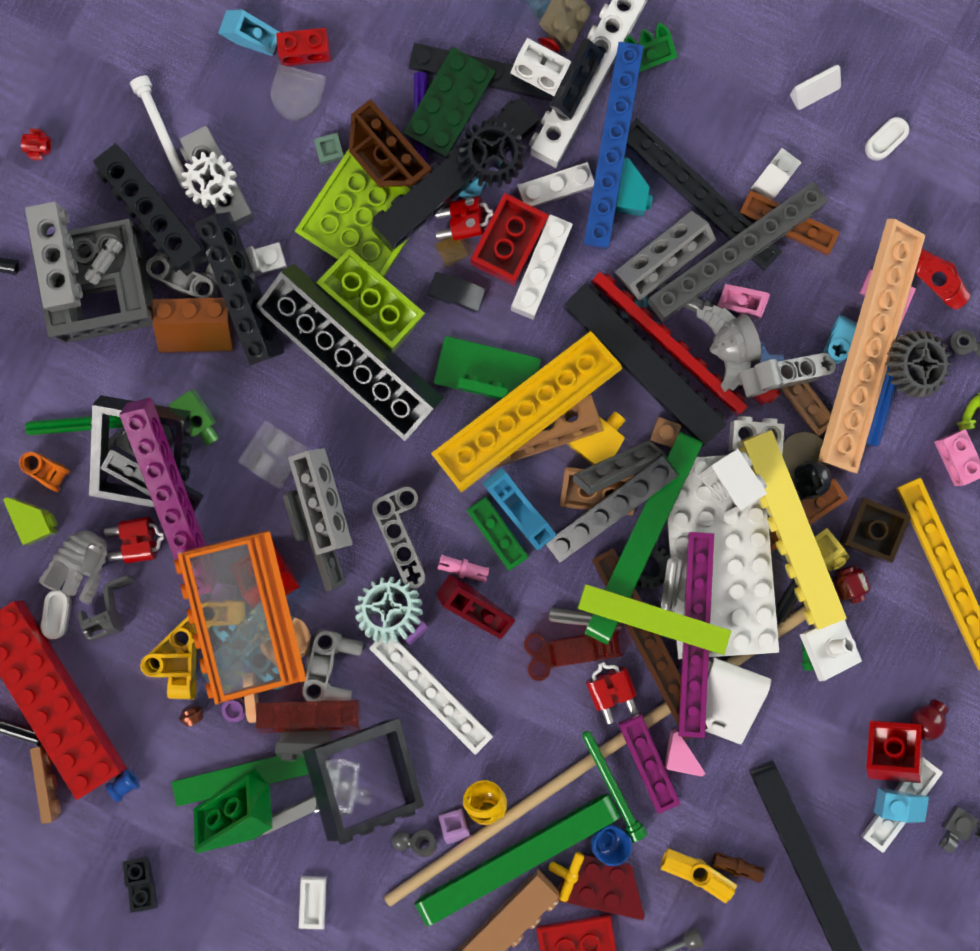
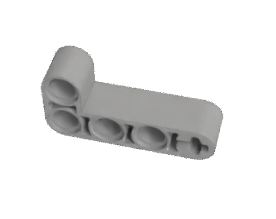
M403 487L375 500L372 509L404 584L409 583V588L414 589L423 585L426 580V573L400 514L416 507L419 502V495L411 487ZM406 491H410L414 495L413 503L408 506L401 502V495ZM383 501H387L391 505L390 513L385 516L378 512V506ZM392 524H397L401 528V534L398 538H391L388 534V528ZM401 547L410 549L411 557L408 561L399 559L398 550ZM414 560L417 565L412 566L413 571L421 574L417 584L414 581L408 580V577L411 575L409 568L405 570L402 568V566L408 565Z

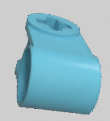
M839 315L834 323L830 337L823 349V353H828L835 360L836 365L848 357L857 326L856 321L843 315ZM835 347L838 348L839 356L835 355Z

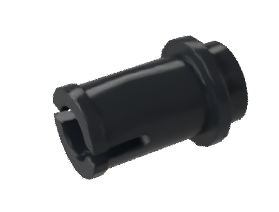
M0 257V272L16 276L19 271V260Z

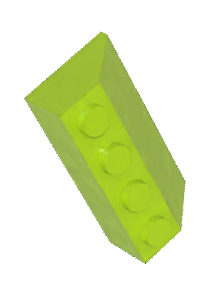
M350 248L316 282L318 286L393 353L406 340L425 314Z

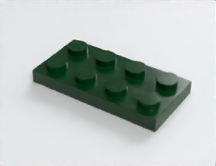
M452 47L405 128L404 135L447 159L446 156L455 146L494 78L496 71Z

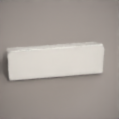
M835 65L794 87L790 97L798 110L840 89L841 73L839 65Z

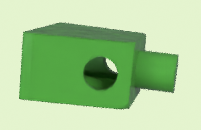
M196 389L188 391L168 404L171 408L191 411L192 438L198 434L206 446L219 439L211 427L216 421ZM195 416L201 417L202 425H197L194 422Z

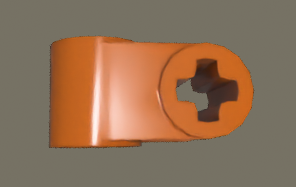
M26 452L19 460V466L24 473L55 492L60 491L59 486L67 474L71 473V470L39 452ZM35 456L39 464L36 469L32 470L29 466V461Z

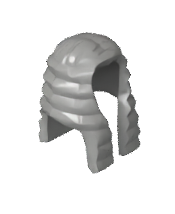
M86 530L69 535V539L63 541V547L59 548L58 553L53 555L49 568L44 571L39 579V583L51 590L59 591L64 583L62 591L74 596L83 575L90 576L79 599L87 604L92 603V599L96 595V589L99 586V580L101 579L102 565L106 563L105 558L108 555L106 542L100 536Z

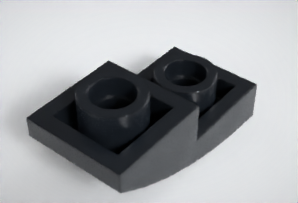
M435 272L427 295L448 305L453 303L475 313L479 310L485 288L451 275Z
M149 857L123 861L125 887H128L130 912L134 913L158 908Z

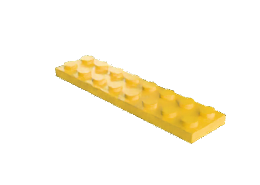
M590 331L431 454L462 493L622 370V366Z

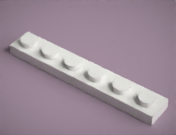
M381 638L379 642H375L369 648L475 755L493 738V735L399 641L394 643L392 638H390L389 643L384 644Z

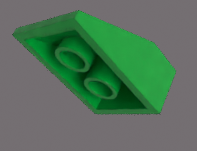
M250 774L193 809L194 849L197 853L254 840L273 828L270 786Z

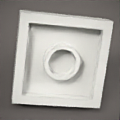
M845 620L820 630L814 627L800 634L819 681H825L862 662L856 648V643L852 639Z

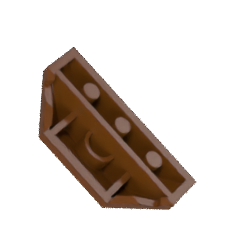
M371 99L351 114L349 153L379 188L413 186L432 171V168Z

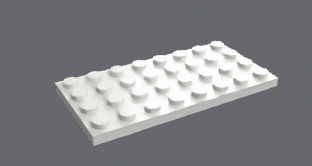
M727 455L697 457L667 519L670 558L678 557L682 560L675 613L684 615L688 532L714 533L710 624L731 630L732 632L725 655L709 651V657L779 653L770 535L766 520L768 518L767 509H762L757 500L743 510L726 517L699 475ZM676 640L677 658L682 659L683 642Z

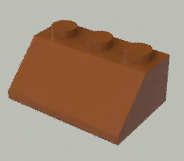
M224 298L152 299L153 328L159 353L234 351L233 321Z

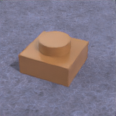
M657 417L650 441L672 449L682 425Z

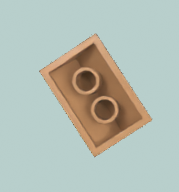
M565 467L559 507L589 510L634 475L588 495L573 481L574 474L584 469ZM633 509L632 511H630V512H629L628 514H626V515H632V516H633L634 509Z

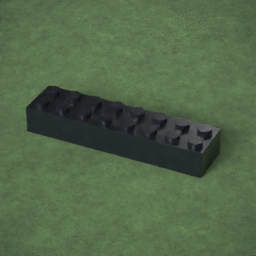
M295 264L279 273L255 306L256 309L404 441L419 428L444 399Z

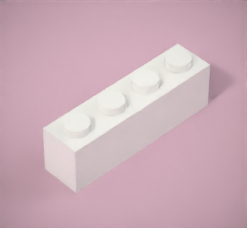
M549 215L512 303L511 311L534 320L571 232L572 223Z

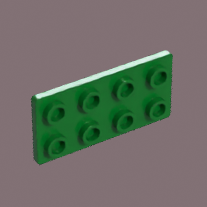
M446 336L434 384L501 400L539 371L541 359Z

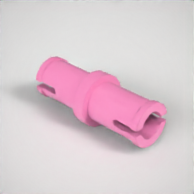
M441 554L437 570L457 574L462 579L468 577L483 583L486 582V576L489 573V567L486 568L469 563L464 558L462 561L444 556L443 554Z

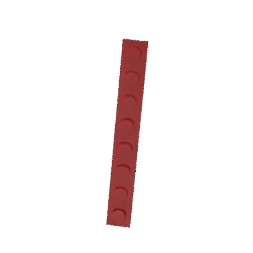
M601 272L593 278L591 283L735 415L741 414L748 407L743 403L745 401L744 397L737 391L731 392L728 389L724 392L720 386L723 378L718 374L713 375L707 370L708 365L699 357L695 359L689 353L690 349L681 340L675 341L670 336L672 332L664 324L660 323L658 325L652 320V313L643 306L639 308L633 302L635 298L628 291H621L615 286L617 282L607 273L603 275Z

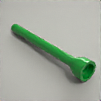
M584 731L582 738L627 824L625 826V833L631 838L632 843L640 841L647 836L648 832L643 823L635 820L592 733Z

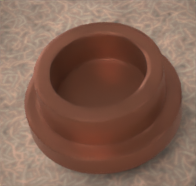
M193 704L185 707L179 716L180 722H184L186 727L192 726L204 718L202 714L203 708L201 706L196 707Z

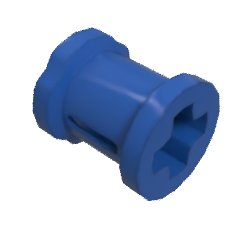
M129 769L124 770L123 775L114 782L106 784L109 795L116 802L122 801L123 796L132 789L140 787L137 777Z

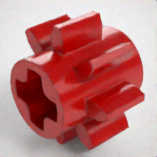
M30 128V134L22 135V152L27 153V157H30L31 160L42 161L43 155L50 154L52 147L51 138L46 136V132H43L42 129Z

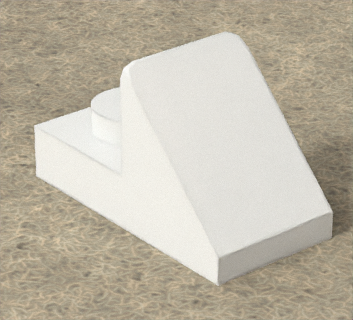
M781 148L751 189L773 200L802 162Z
M279 242L255 249L253 246L245 249L255 277L287 268Z

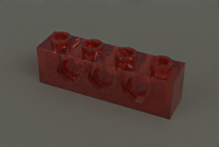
M359 700L256 703V729L259 733L360 730Z

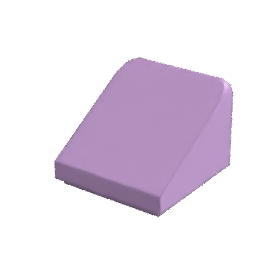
M462 808L438 815L443 837L447 844L470 837Z

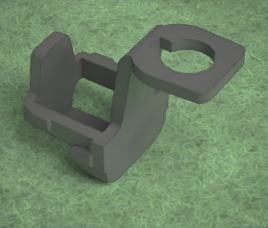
M125 575L104 585L105 612L88 618L85 611L77 612L81 629L87 640L95 641L124 631L121 616L116 612L113 590L135 583V577ZM102 629L105 630L104 632H101V633L96 634V635L93 636V632H96V631H99V630H102Z

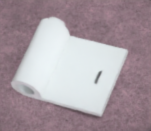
M713 657L711 661H708L706 725L708 729L705 731L742 745L768 694L771 679Z

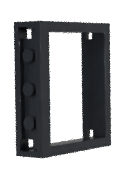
M100 395L92 405L89 496L154 507L149 495L132 486L107 482V472L100 469L108 455L110 415L120 417L119 414L125 405L134 402ZM154 405L161 424L176 427L174 459L183 484H186L190 475V466H187V459L190 458L192 444L188 443L189 436H191L193 431L192 421H190L191 411Z
M400 719L385 720L303 750L327 841H339L340 845L354 840V835L370 834L375 831L374 827L394 824L395 818L413 816L416 814V809L424 807ZM386 734L405 804L344 828L324 757Z

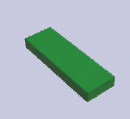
M487 496L466 510L508 571L529 558Z

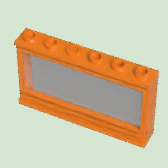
M266 530L178 552V559H174L177 574H183L185 584H181L180 587L183 599H189L191 609H187V615L190 625L195 624L197 633L193 634L196 649L201 648L203 658L199 659L202 674H208L210 683L205 684L208 698H214L215 705L225 701L307 681L270 531Z

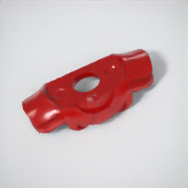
M922 248L915 275L931 288L947 306L955 310L963 307L968 302L970 293L956 271V266L952 262H947L937 255L934 256ZM942 272L945 274L946 282L944 285L936 286L933 284L932 276L934 273Z

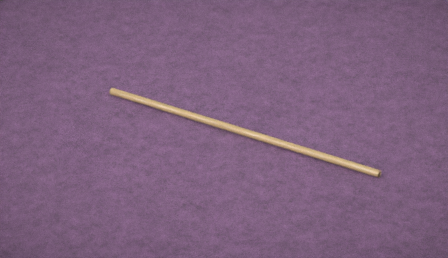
M805 605L788 616L784 622L777 624L778 639L806 620L803 611H806ZM756 654L730 656L725 662L740 666ZM666 702L645 715L643 719L649 729L671 712ZM622 732L599 747L604 759L626 744ZM591 754L510 808L502 819L484 826L384 896L386 903L390 907L594 767L596 763Z

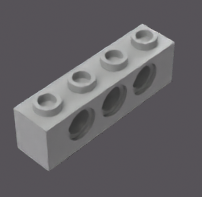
M207 126L180 138L183 145L180 151L186 162L191 161L193 164L192 156L199 160L201 152L205 154L215 152L217 159L222 155ZM218 166V174L225 177L224 170ZM238 184L237 187L230 188L234 194L233 197L225 196L232 198L231 204L227 207H222L221 200H219L218 207L215 208L216 213H214L231 212L236 228L255 219Z
M56 202L25 207L43 308L54 312L80 307V299L83 298V292L80 284L76 281L75 274L78 273V266L71 254L74 244L71 234L67 233L66 224L69 223V217L66 209ZM55 226V234L47 237V230ZM56 251H60L59 260L56 262H52V254ZM60 276H64L65 283L57 288L56 280Z
M690 211L617 269L615 274L623 288L640 301L712 244L716 238L709 223L693 211Z
M325 448L308 450L288 457L316 555L353 545Z

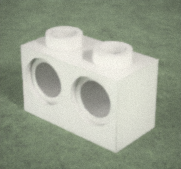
M527 38L515 60L511 74L555 96L572 61Z
M738 416V420L730 422L728 452H733L741 447L739 442L741 439L738 436L740 428H746L750 433V437L765 430H772L781 454H783L785 424H778V419L763 418L762 422H753V417Z

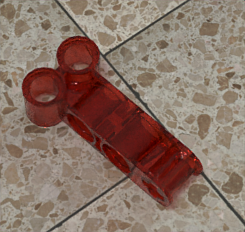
M620 630L614 631L608 645L588 635L545 641V638L540 633H528L524 637L523 646L528 654L534 656L527 664L528 674L533 680L543 681L549 676L550 668L623 656V653L620 652L618 640ZM533 637L541 640V647L535 651L528 648V641ZM537 662L545 665V671L541 675L532 673V666Z

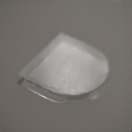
M278 64L271 89V99L276 110L283 117L290 120H302L314 113L321 102L326 76Z

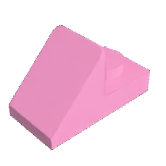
M725 284L717 307L722 309L725 307L732 313H745L753 321L762 318L770 294Z

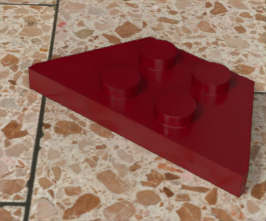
M582 853L585 857L578 873V881L574 884L568 901L564 903L644 921L645 916L632 865L624 862L619 866H607L598 860L595 855ZM564 878L556 886L559 889V894L565 881Z

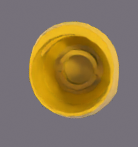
M481 780L473 783L466 789L463 796V806L472 820L481 825H490L504 817L507 810V799L504 791L492 781Z

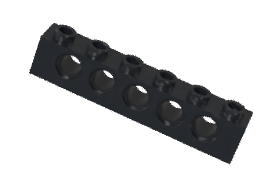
M114 143L93 160L94 164L98 167L96 174L105 184L108 181L113 187L109 190L119 201L123 199L127 203L124 209L133 219L136 216L141 222L138 226L147 236L151 234L155 238V241L152 242L161 254L164 252L168 254L170 258L167 262L176 272L181 270L188 276L208 260L205 250L117 143ZM121 173H124V175L118 179V176ZM138 190V193L132 196L133 192ZM153 207L152 211L146 214V211ZM167 225V228L164 231L160 232V229L163 226ZM178 243H182L179 249L174 250Z
M231 212L213 214L195 222L194 224L249 365L285 353L274 324L255 308L263 295Z

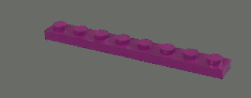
M688 532L684 616L710 624L714 533ZM684 642L682 645L678 736L705 738L709 650Z

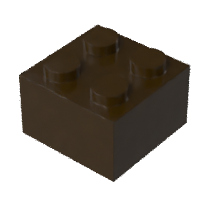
M865 497L856 498L839 543L842 546L882 562L893 563L911 516Z

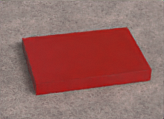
M610 913L536 926L540 951H617Z

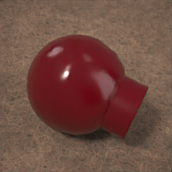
M931 699L927 706L919 707L913 712L910 724H922V740H936L945 731V716L949 709L942 702Z

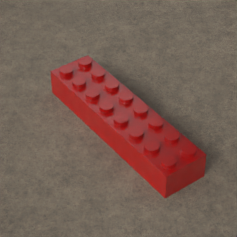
M23 600L13 601L0 609V677L77 801L126 770L127 767L48 639L42 634L40 626Z

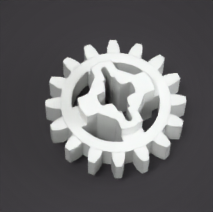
M201 152V159L199 160L192 156L194 163L192 165L186 163L185 166L188 172L181 173L182 177L187 180L181 183L185 189H188L186 195L189 198L193 197L195 204L200 203L202 200V205L205 208L208 207L209 202L215 208L218 207L219 200L226 204L225 196L233 197L234 195L230 188L237 187V183L232 180L237 177L235 171H230L233 165L230 162L225 163L226 158L223 155L217 159L215 152H211L210 157ZM218 166L224 170L225 177L218 174ZM210 176H212L214 180H209V183L207 184L205 182V179L208 180L210 179ZM194 183L201 185V194L196 191Z

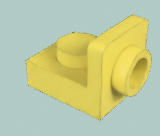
M826 528L815 536L829 572L843 567L847 559H849V555L830 530Z

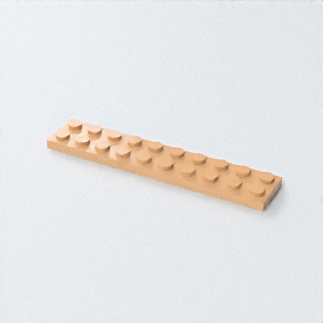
M887 219L818 458V461L856 474L859 470L888 365L885 363L890 361L887 353L893 351L891 344L895 343L926 236L896 219Z

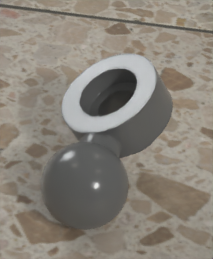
M959 330L950 337L949 348L955 355L965 356L973 351L980 358V342H976L975 336L970 331ZM960 338L967 340L966 346L959 343Z
M400 830L394 833L391 840L396 850L404 851L411 847L419 857H429L437 848V840L428 830H419L412 837L408 832ZM429 842L428 846L422 849V844Z

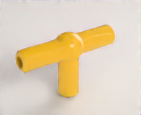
M580 852L575 853L569 870L555 862L549 864V871L565 879L559 894V900L563 902L568 901L573 886L578 881V873L585 857Z

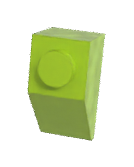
M7 497L3 499L22 545H32L58 533L55 528L57 521L48 510L17 498Z

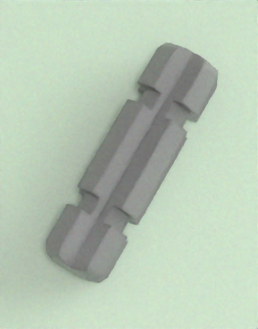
M114 238L108 239L105 244V250L102 248L91 265L93 268L91 270L88 269L84 275V278L94 285L98 284L102 278L100 275L102 273L105 274L115 259L114 254H118L122 248V244Z

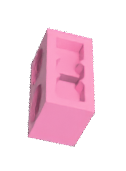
M966 429L956 431L934 441L954 486H963L980 479V459Z

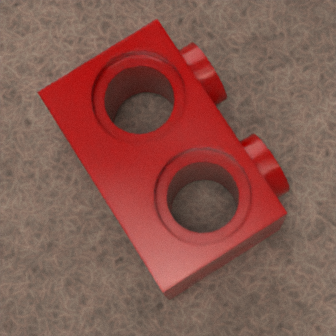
M326 28L276 33L278 56L283 67L331 62L329 37Z

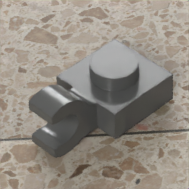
M955 805L942 825L948 831L938 845L946 851L953 853L958 845L959 838L966 842L979 820Z

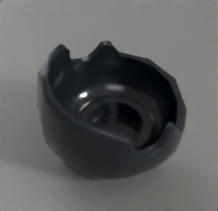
M815 459L805 461L804 464L797 466L795 469L794 480L796 488L800 495L806 499L823 496L830 489V470L824 462Z

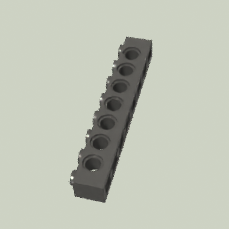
M814 181L656 292L649 298L647 304L660 322L663 323L822 210L828 200Z

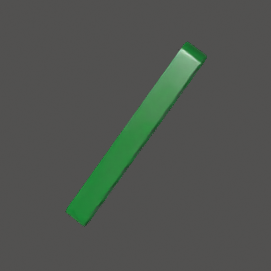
M679 433L667 458L679 473V476L648 498L605 591L627 598L631 597L703 442L684 433ZM593 614L585 635L608 645L619 622Z
M608 793L600 795L416 900L414 905L426 927L431 926L619 819L621 815Z

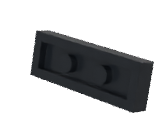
M583 39L549 105L564 119H572L605 54L591 40Z

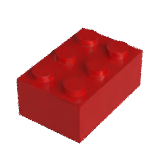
M504 193L470 259L471 265L515 287L543 232L549 215Z

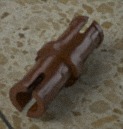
M716 851L712 859L711 866L713 868L732 873L734 877L738 878L741 876L757 883H761L763 880L765 868L746 862L741 857L734 858Z

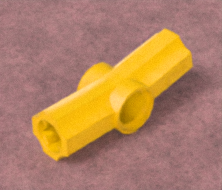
M667 848L664 852L660 865L661 870L692 882L695 886L703 888L725 904L731 900L737 887L736 883L707 865L702 859L692 858L670 848ZM704 868L705 874L702 877L696 878L693 876L695 869Z

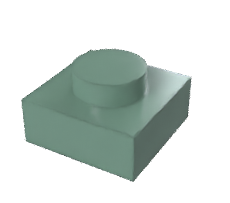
M338 133L314 139L321 165L342 160L344 154Z

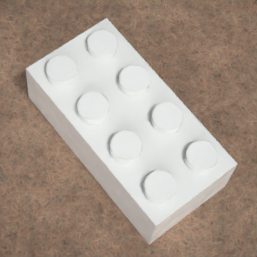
M739 449L714 463L699 475L726 517L743 510L767 494L765 488H767L765 481L759 474H754L750 468L752 465L750 458L745 452L741 453Z

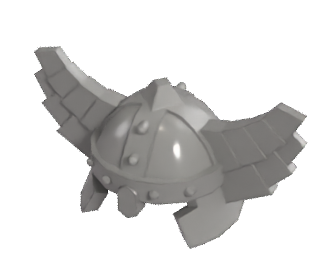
M713 305V307L704 306L703 310L696 309L697 318L707 323L715 334L710 352L717 355L725 363V376L720 386L724 392L729 388L734 390L738 385H742L739 373L750 369L751 363H758L761 360V343L755 325L745 313L734 317L725 307L722 309Z

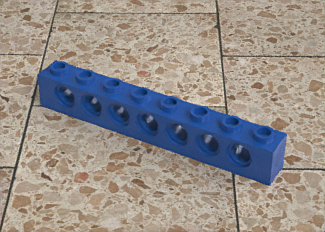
M618 42L583 246L607 250L609 248L644 45Z

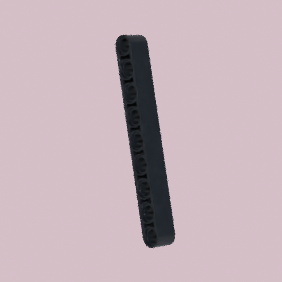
M770 760L750 769L749 772L831 950L862 951L773 760Z

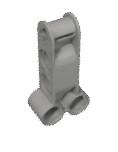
M821 353L777 362V359L764 361L756 364L754 368L744 370L739 374L746 398L761 395L769 390L814 382L821 376L832 374L835 371L836 363L828 353Z

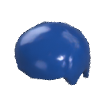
M613 824L595 832L591 840L592 852L598 860L607 866L621 865L628 860L632 852L631 838L621 828Z

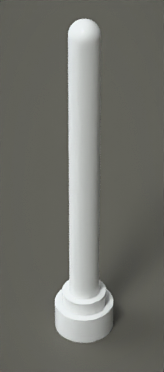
M146 75L137 77L130 82L132 90L138 97L142 98L179 185L185 189L181 184L187 181L181 175L185 171L150 94L152 92L150 79Z

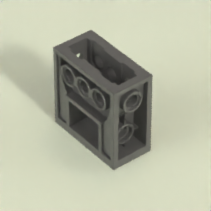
M124 219L67 231L73 239L74 247L71 249L72 258L77 262L78 273L75 276L77 283L82 288L83 296L117 290L121 313L83 320L81 306L54 312L43 308L48 337L65 344L153 326L152 299L155 298L151 278L146 271L147 257L141 228L130 219ZM53 233V234H48L47 237H51V236H53L55 233ZM114 238L122 244V248L118 254H114L115 259L105 274L102 273L100 275L102 278L98 284L94 285L87 281L84 275L88 269L91 270L93 268L91 266L102 248L105 250V244L108 239ZM56 251L52 254V262H56L59 260L60 251ZM60 276L56 280L57 288L65 283L64 276Z

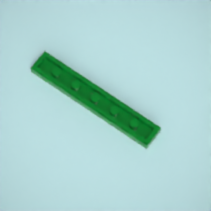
M276 755L174 780L171 784L176 805L181 806L210 799L248 774L266 784L308 775L305 758H297L296 761H282L281 757Z

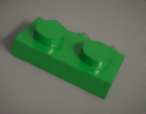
M660 22L656 27V38L646 29L641 31L640 44L630 35H627L625 38V43L644 45L639 72L677 58L671 33Z

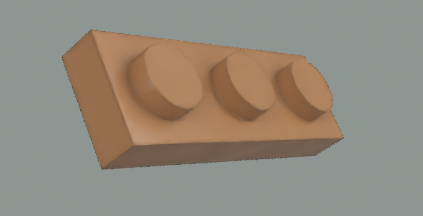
M41 744L30 748L41 823L45 824L59 818L61 804L59 799H56L55 794L57 779L52 774L51 764L53 762Z

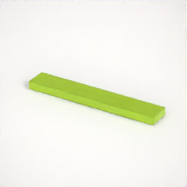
M587 584L584 585L577 609L722 655H725L732 632L722 627Z

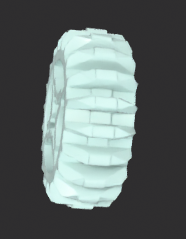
M390 576L388 583H386L384 578H380L379 585L371 581V590L363 588L366 596H358V601L362 604L355 606V610L359 612L355 618L358 622H361L359 628L365 630V635L368 638L373 636L375 642H379L382 638L384 644H388L390 638H392L394 643H398V636H402L404 640L408 638L406 634L408 630L411 633H415L412 625H419L421 622L416 616L423 615L422 609L418 608L422 605V601L417 599L419 596L417 590L412 591L413 588H409V583L405 585L401 578L396 582L395 578ZM395 594L404 596L407 599L408 607L396 603ZM384 596L381 601L376 602L380 597ZM371 614L381 617L383 627H378L372 623ZM403 618L402 621L394 626L396 620Z

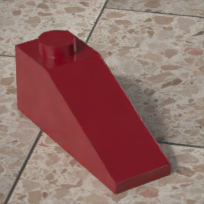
M451 574L436 593L444 608L500 640L515 622L511 615L470 585Z

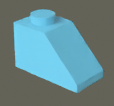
M242 9L226 10L218 34L237 45L270 56L274 54L277 45L276 33H279L276 29Z
M878 787L874 813L881 818L900 822H925L929 797Z

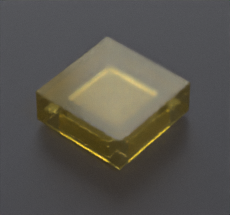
M449 237L435 244L446 267L468 257V253L461 240L455 241L453 237Z

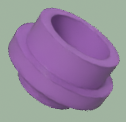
M237 698L225 701L222 705L223 717L230 722L242 720L246 715L244 700Z

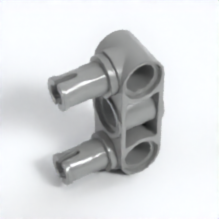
M178 243L174 250H177L181 243ZM157 252L148 260L146 264L148 274L157 282L166 285L170 289L192 298L217 297L219 285L210 262L205 273L202 272L200 275L193 271L186 276L181 270L176 272L169 265L167 260L170 257L166 252L163 254ZM160 264H164V272L156 275L155 268ZM210 285L208 294H199L201 286Z
M320 629L314 634L304 670L307 681L302 683V693L308 702L326 703L331 701L349 705L352 690L330 686L328 680L333 668L334 653L342 652L360 656L363 641L344 638L342 634L328 629ZM322 635L330 636V645L320 647L318 645L319 637ZM312 684L320 687V692L316 696H310L306 693L307 688Z

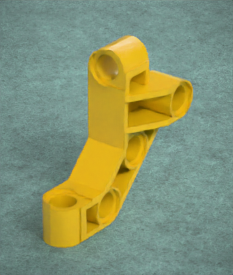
M210 600L201 604L203 610L205 606L213 608L215 613L213 619L205 617L208 630L212 626H245V600ZM188 616L148 655L143 657L140 664L141 671L146 676L168 677V699H195L197 649L193 634H196L197 630L195 624L190 625ZM179 631L187 633L189 638L187 644H183L178 640ZM155 658L159 661L160 666L156 664Z

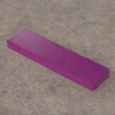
M638 713L618 722V726L657 814L680 805L681 803L642 714Z

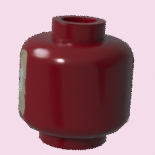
M852 565L836 572L837 576L833 581L841 600H850L852 604L866 599L865 594L871 590V586L863 569Z

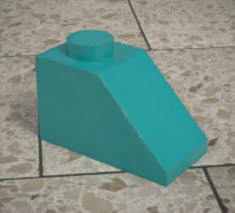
M624 158L615 212L643 217L646 210L651 209L653 195H648L649 185L629 158Z

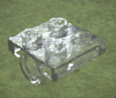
M265 420L238 462L260 478L281 489L292 472L288 457L305 452L307 447Z

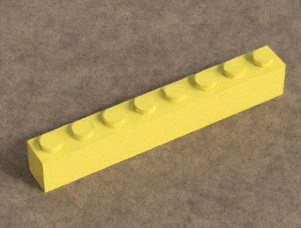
M766 430L739 441L741 447L738 448L741 453L745 452L752 462L750 468L755 475L759 474L767 485V488H765L767 494L758 499L762 509H767L769 517L766 518L767 524L771 532H776L778 541H776L777 549L781 556L785 555L788 564L785 565V569L790 579L794 578L797 587L794 588L799 602H804L806 611H803L808 625H813V627L820 630L847 619L773 431Z

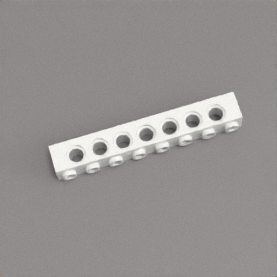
M612 0L610 5L605 3L599 15L602 18L599 25H593L587 38L597 47L605 48L606 53L571 120L561 118L554 109L551 112L546 111L541 121V124L544 125L540 133H534L529 143V146L532 147V156L554 168L558 167L615 62L618 42L625 41L626 36L632 31L648 0ZM625 4L629 7V10L621 11L617 6ZM613 25L618 31L610 33L605 27ZM555 131L560 135V138L553 141L547 137V134Z

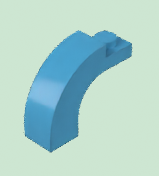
M502 467L482 483L537 551L556 536L553 529L527 500Z

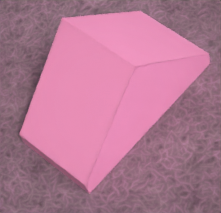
M675 728L672 729L664 761L665 768L701 777L706 773L683 738L678 736V731Z

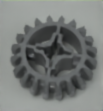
M916 330L915 332L905 333L904 336L897 338L896 343L891 344L893 351L887 353L891 359L885 363L890 366V371L886 374L893 376L890 383L897 385V391L903 392L906 396L921 398L922 396L933 395V392L940 391V385L946 384L944 377L950 375L947 367L952 365L947 362V357L951 354L944 351L947 345L941 343V337L934 336V333ZM918 362L922 363L923 365H914V363Z

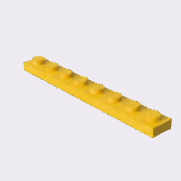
M914 479L896 487V490L907 515L911 516L912 526L977 669L980 670V607L922 479Z

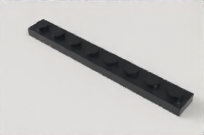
M638 118L633 121L629 127L627 146L729 240L752 225L749 220ZM772 244L751 260L765 271L782 251L775 244Z

